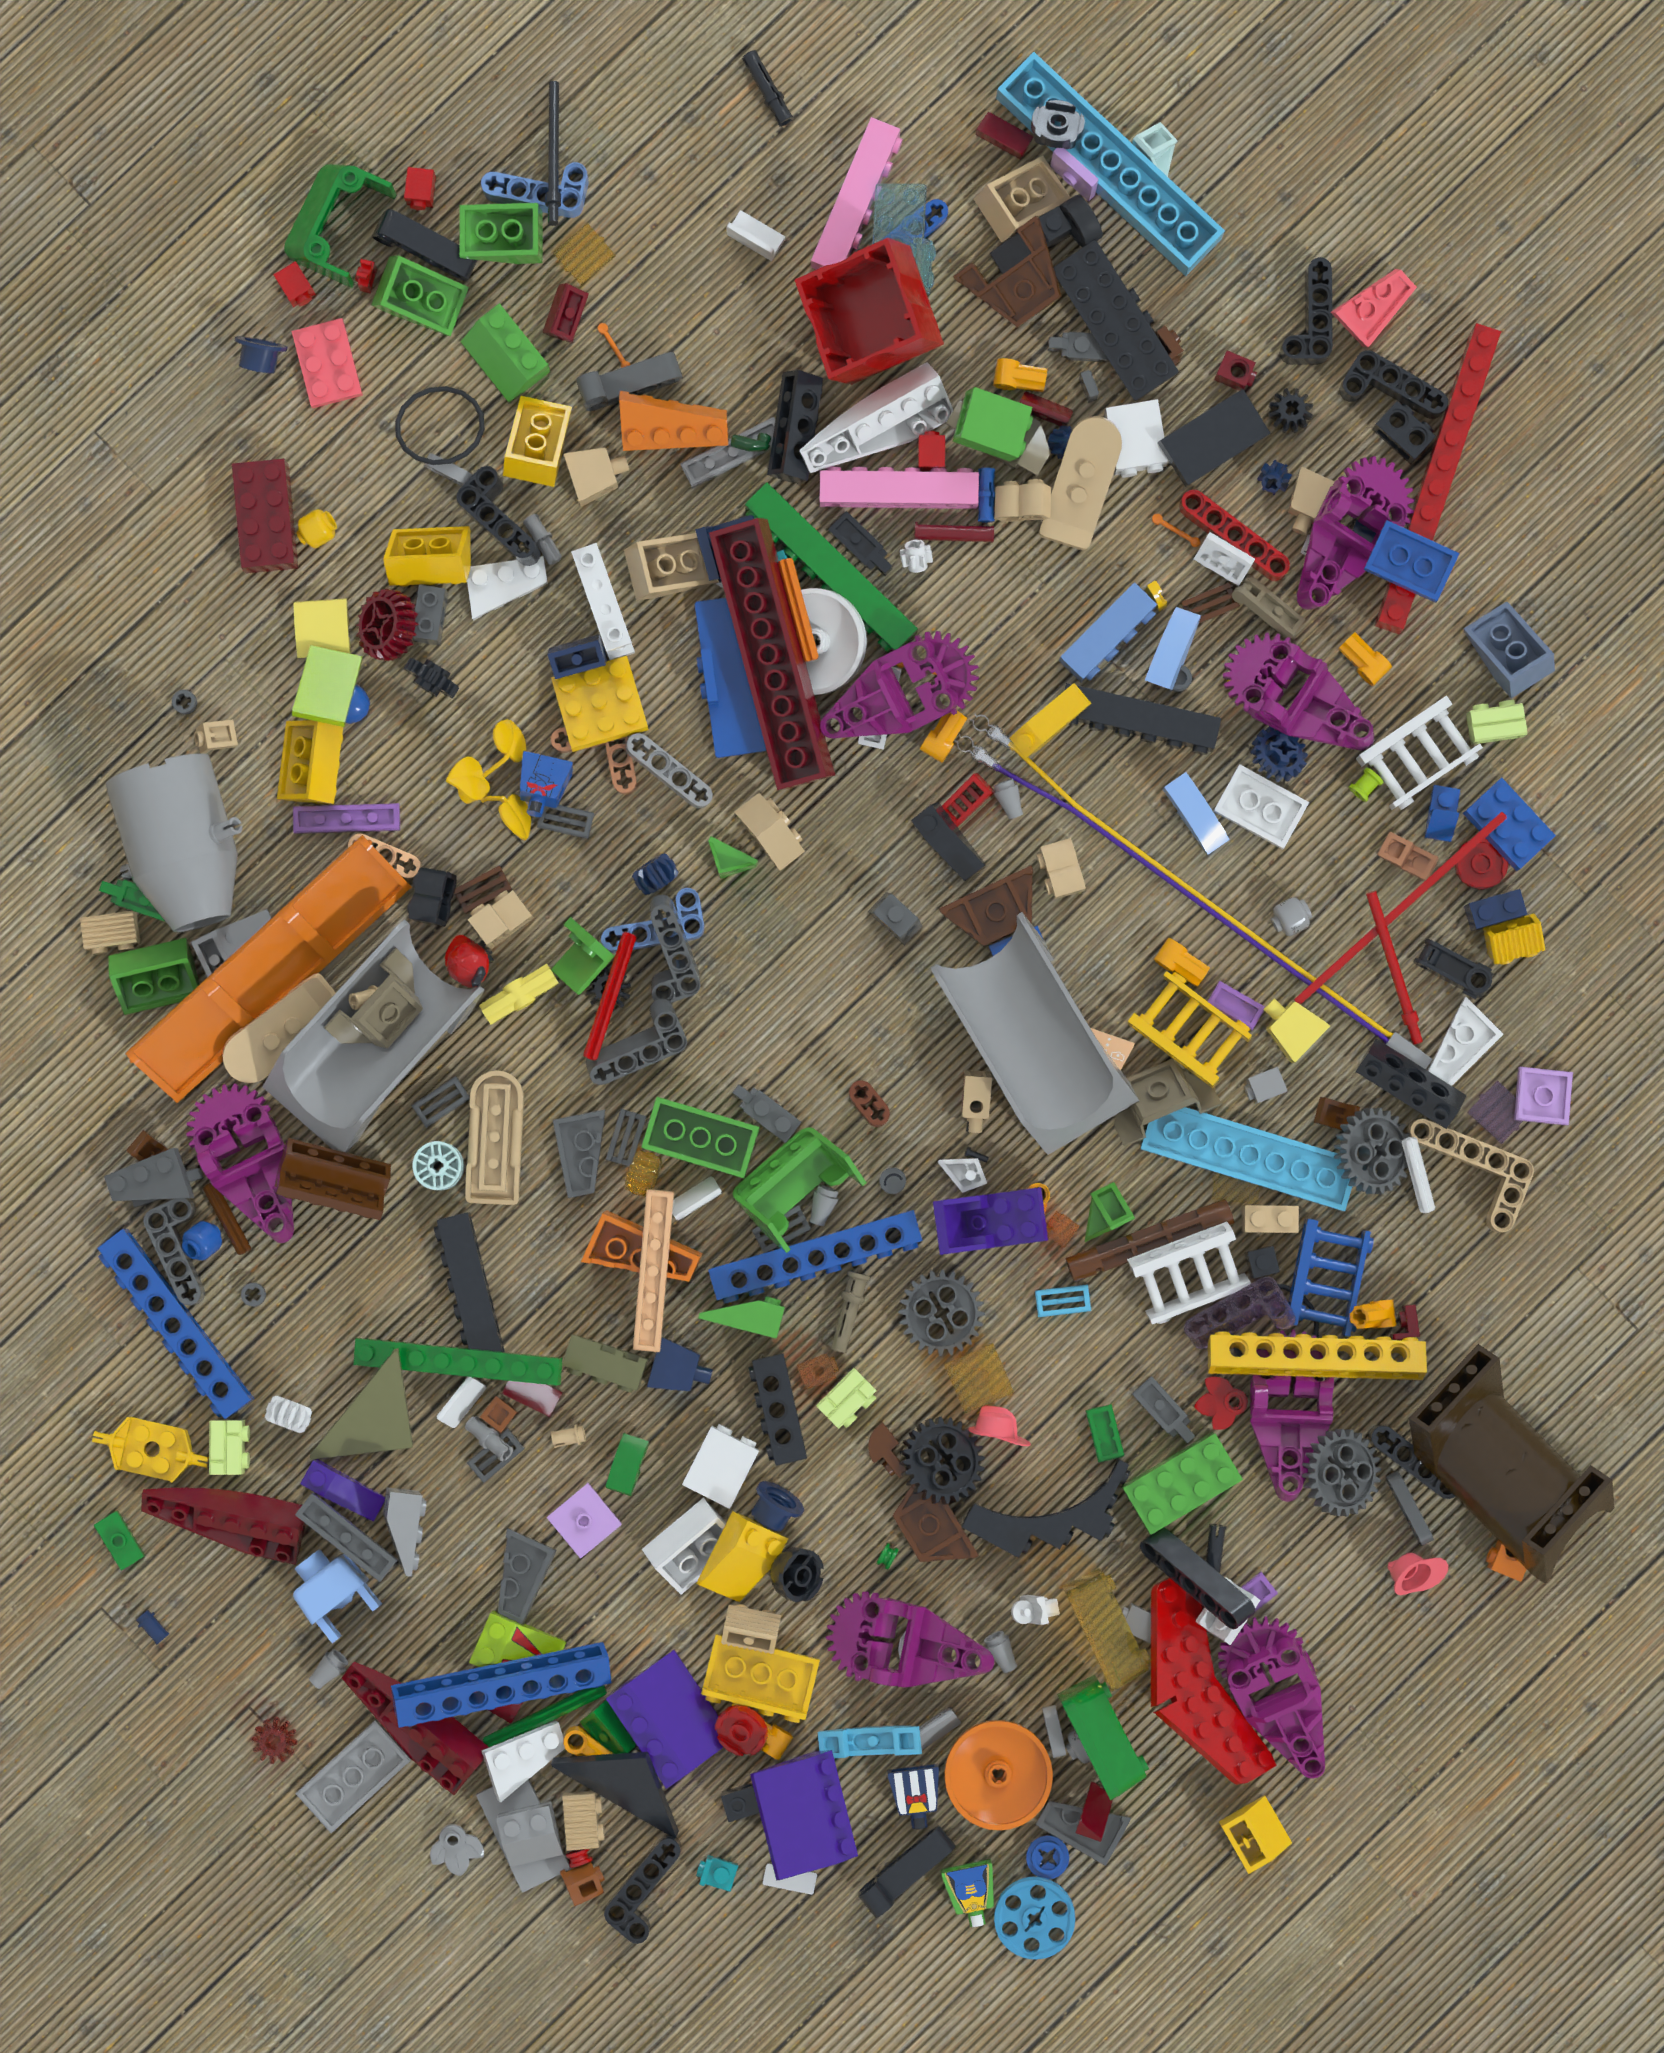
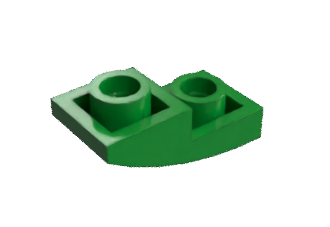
M623 1433L607 1479V1489L628 1496L632 1495L640 1475L641 1464L649 1447V1441Z

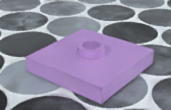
M1056 148L1053 151L1050 167L1089 202L1095 196L1098 178L1066 149Z
M1518 1067L1514 1120L1569 1125L1573 1072Z
M589 1483L547 1516V1519L580 1559L622 1525L620 1520Z

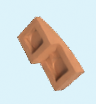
M1389 832L1377 854L1387 862L1423 881L1430 877L1439 860L1438 856L1415 846L1413 842L1392 832Z

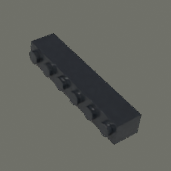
M1066 683L1064 691L1072 684ZM1077 686L1091 704L1068 725L1078 726L1080 722L1088 724V728L1091 730L1103 732L1104 728L1115 730V735L1121 737H1130V734L1141 736L1140 740L1144 742L1156 743V740L1164 741L1168 747L1181 749L1182 746L1192 748V752L1207 755L1208 752H1213L1215 749L1222 719L1220 717Z
M470 1212L437 1220L438 1226L434 1227L437 1242L442 1241L444 1252H441L440 1255L443 1267L449 1268L451 1278H447V1284L450 1294L455 1293L457 1304H453L456 1319L462 1320L464 1329L460 1330V1336L463 1346L468 1345L469 1349L505 1352Z

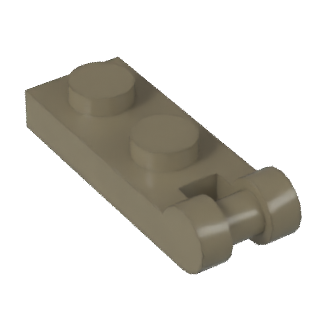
M1245 576L1241 586H1238L1232 593V598L1235 602L1245 604L1285 638L1289 637L1291 639L1305 621L1302 616L1253 576Z

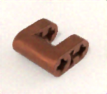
M863 1080L854 1082L849 1090V1098L853 1105L871 1126L881 1127L885 1125L890 1116V1110L886 1103L868 1082ZM859 1089L864 1090L866 1093L863 1098H859L856 1095ZM872 1096L876 1099L872 1104L875 1109L884 1110L883 1120L881 1121L878 1118L875 1120L871 1118L873 1111L869 1106L866 1110L862 1108V1106L870 1103Z

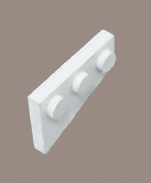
M540 556L538 562L531 566H524L518 560L471 566L467 584L473 621L518 597L520 598L548 584L544 556Z
M555 1720L482 1750L496 1798L500 1803L565 1749L559 1722Z

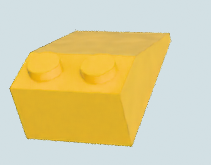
M520 396L505 453L503 476L551 487L555 486L571 416V406Z
M732 1511L696 1584L740 1602L771 1569L772 1563L782 1553L788 1538L777 1531L766 1528L755 1520Z

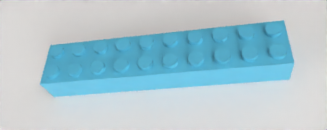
M1035 52L997 89L996 99L1031 132L1032 115L1038 106L1041 108L1050 100H1062L1073 104L1076 107L1075 111L1080 116L1081 113L1084 116L1085 125L1083 135L1076 142L1075 147L1066 150L1098 178L1096 193L1182 274L1187 276L1222 240L1225 230ZM1055 121L1053 125L1060 127L1061 122ZM1047 146L1052 152L1056 149V148Z

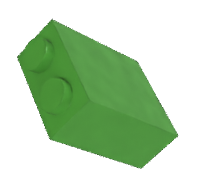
M973 387L965 393L952 442L1009 462L1019 458L1025 450L1026 441L1023 440L1026 431L1030 429L1033 417L1030 416L1032 407Z

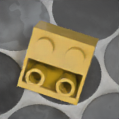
M1265 1795L1218 1821L1248 1874L1271 1862L1292 1844Z

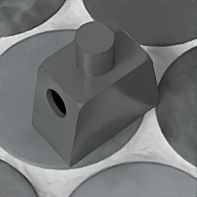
M885 892L868 911L904 946L922 928L918 917L893 894Z

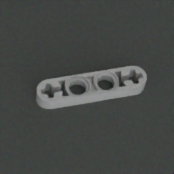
M636 733L629 737L625 745L627 754L687 803L701 809L711 802L713 796L711 788L651 739L641 733ZM641 740L643 742L642 748L647 752L650 748L654 750L646 761L643 759L646 754L642 750L633 751L634 744L632 741L638 742ZM654 756H661L665 759L666 766L664 769L657 770L652 766L651 760ZM681 772L686 776V784L684 786H677L673 783L672 776L674 773ZM693 781L695 785L692 788L696 792H700L701 790H703L705 792L704 798L706 799V801L701 799L699 802H697L695 800L696 794L693 791L690 790L688 794H686L684 790H686Z

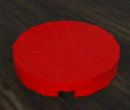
M1484 838L1455 865V870L1461 882L1469 888L1484 890L1490 889L1501 882L1507 874L1509 863Z
M734 1705L727 1707L721 1712L715 1723V1731L717 1729L719 1743L727 1751L738 1756L757 1754L762 1750L768 1738V1728L764 1719L747 1706Z

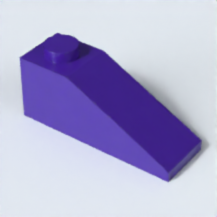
M319 1459L312 1461L300 1483L318 1495L373 1522L385 1502V1496Z

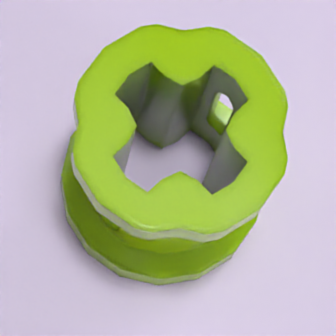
M1368 767L1363 770L1364 774L1355 784H1350L1348 787L1357 798L1365 803L1369 800V794L1378 785L1381 786L1384 783L1381 777Z

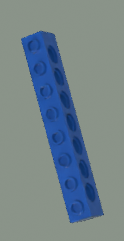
M914 1210L791 1245L789 1246L791 1250L788 1253L782 1249H777L708 1269L716 1299H723L725 1304L739 1300L738 1294L748 1292L749 1296L765 1292L764 1287L774 1284L775 1289L791 1285L789 1279L800 1277L801 1281L815 1278V1272L825 1269L826 1274L842 1270L841 1264L851 1262L853 1267L867 1263L866 1257L877 1255V1259L893 1255L892 1250L902 1247L903 1252L919 1248L917 1242L923 1240ZM889 1228H897L900 1231L901 1238L897 1243H889L886 1240L885 1233ZM864 1235H870L875 1240V1246L870 1251H865L860 1247L859 1242ZM840 1242L846 1243L850 1248L849 1255L845 1258H838L834 1254V1247ZM813 1250H820L824 1255L823 1263L818 1266L812 1265L808 1260L809 1253ZM788 1257H793L798 1261V1269L794 1273H788L783 1269V1262ZM761 1265H768L772 1268L773 1275L769 1280H761L758 1277L757 1270ZM737 1272H742L747 1277V1283L742 1288H737L732 1284V1276Z
M128 1229L120 1230L97 1248L101 1253L98 1256L101 1262L107 1268L111 1267L117 1274L114 1277L116 1282L123 1290L126 1288L133 1296L130 1298L133 1305L139 1311L144 1310L149 1317L146 1319L148 1325L154 1332L159 1331L164 1337L163 1345L171 1354L173 1352L176 1353L180 1359L178 1362L180 1368L187 1375L191 1373L197 1381L194 1383L195 1388L202 1396H208L212 1402L210 1407L219 1418L221 1416L224 1419L230 1418L255 1399L187 1307L179 1301L175 1291ZM124 1254H128L132 1258V1265L128 1269L123 1268L120 1263L121 1257ZM141 1275L148 1279V1286L144 1290H140L136 1285V1280ZM157 1296L161 1297L164 1301V1307L159 1312L152 1307V1301ZM171 1318H176L180 1322V1328L176 1333L171 1332L168 1328V1322ZM188 1339L193 1340L196 1344V1350L193 1354H188L184 1350V1343ZM204 1360L212 1365V1371L207 1376L203 1375L200 1371V1364ZM219 1382H224L228 1387V1392L224 1397L216 1393V1385Z
M600 1642L391 1685L398 1727H410L428 1721H439L452 1716L467 1715L486 1709L492 1710L500 1706L520 1704L524 1701L539 1698L545 1699L553 1695L573 1693L577 1690L598 1688L602 1685L611 1684L609 1656L604 1643Z

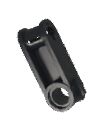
M1428 938L1424 941L1425 946L1421 954L1413 961L1417 966L1463 990V994L1474 1000L1482 998L1485 991L1491 987L1494 976L1491 968L1480 962L1476 964ZM1473 974L1482 977L1483 986L1481 988H1476L1471 984V976Z

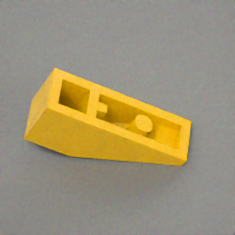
M1073 683L1010 737V740L1023 756L1028 758L1046 745L1085 710L1091 702L1077 685Z

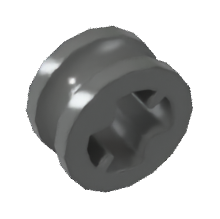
M179 690L172 697V705L180 714L188 715L197 708V698L188 690ZM182 696L191 699V704L188 703L189 707L186 709L182 705H178V701H182L180 699Z
M258 1283L246 1284L241 1291L242 1301L251 1307L261 1305L266 1299L264 1287ZM258 1288L260 1290L258 1295H261L258 1301L253 1299L250 1302L247 1299L250 1296L247 1295V1291Z

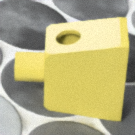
M1274 998L1263 1009L1273 1019L1266 1027L1267 1032L1291 1063H1295L1330 1027L1328 1023L1295 1001L1289 1003L1284 1008Z

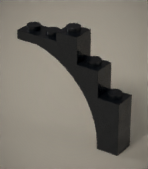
M1118 1458L1102 1486L1083 1501L1062 1511L1041 1516H1013L990 1510L973 1502L961 1527L1018 1558L1021 1553L1026 1555L1033 1542V1540L1029 1539L1031 1534L1059 1550L1062 1545L1067 1546L1074 1534L1071 1531L1072 1526L1101 1541L1103 1537H1109L1115 1526L1112 1523L1114 1517L1106 1513L1105 1510L1106 1508L1111 1509L1118 1497L1115 1494L1118 1485H1124L1131 1472L1127 1470L1129 1464Z

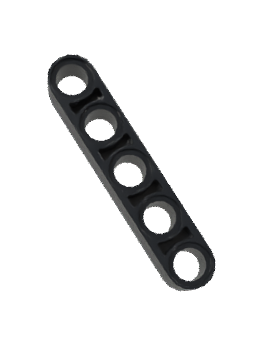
M1165 1527L1149 1535L1140 1543V1549L1148 1560L1230 1629H1237L1255 1613L1253 1602Z

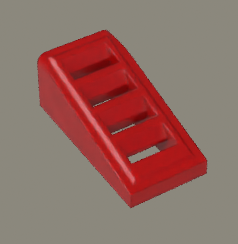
M974 773L942 807L956 826L959 827L995 790L978 773ZM974 783L984 792L982 795L972 787ZM968 791L976 801L972 803L963 793ZM958 798L968 807L966 811L956 802ZM950 806L961 815L958 819L948 810Z

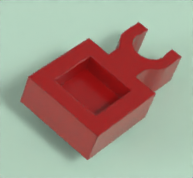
M361 259V266L357 269L355 282H358L357 285L360 291L371 294L378 268L375 262Z

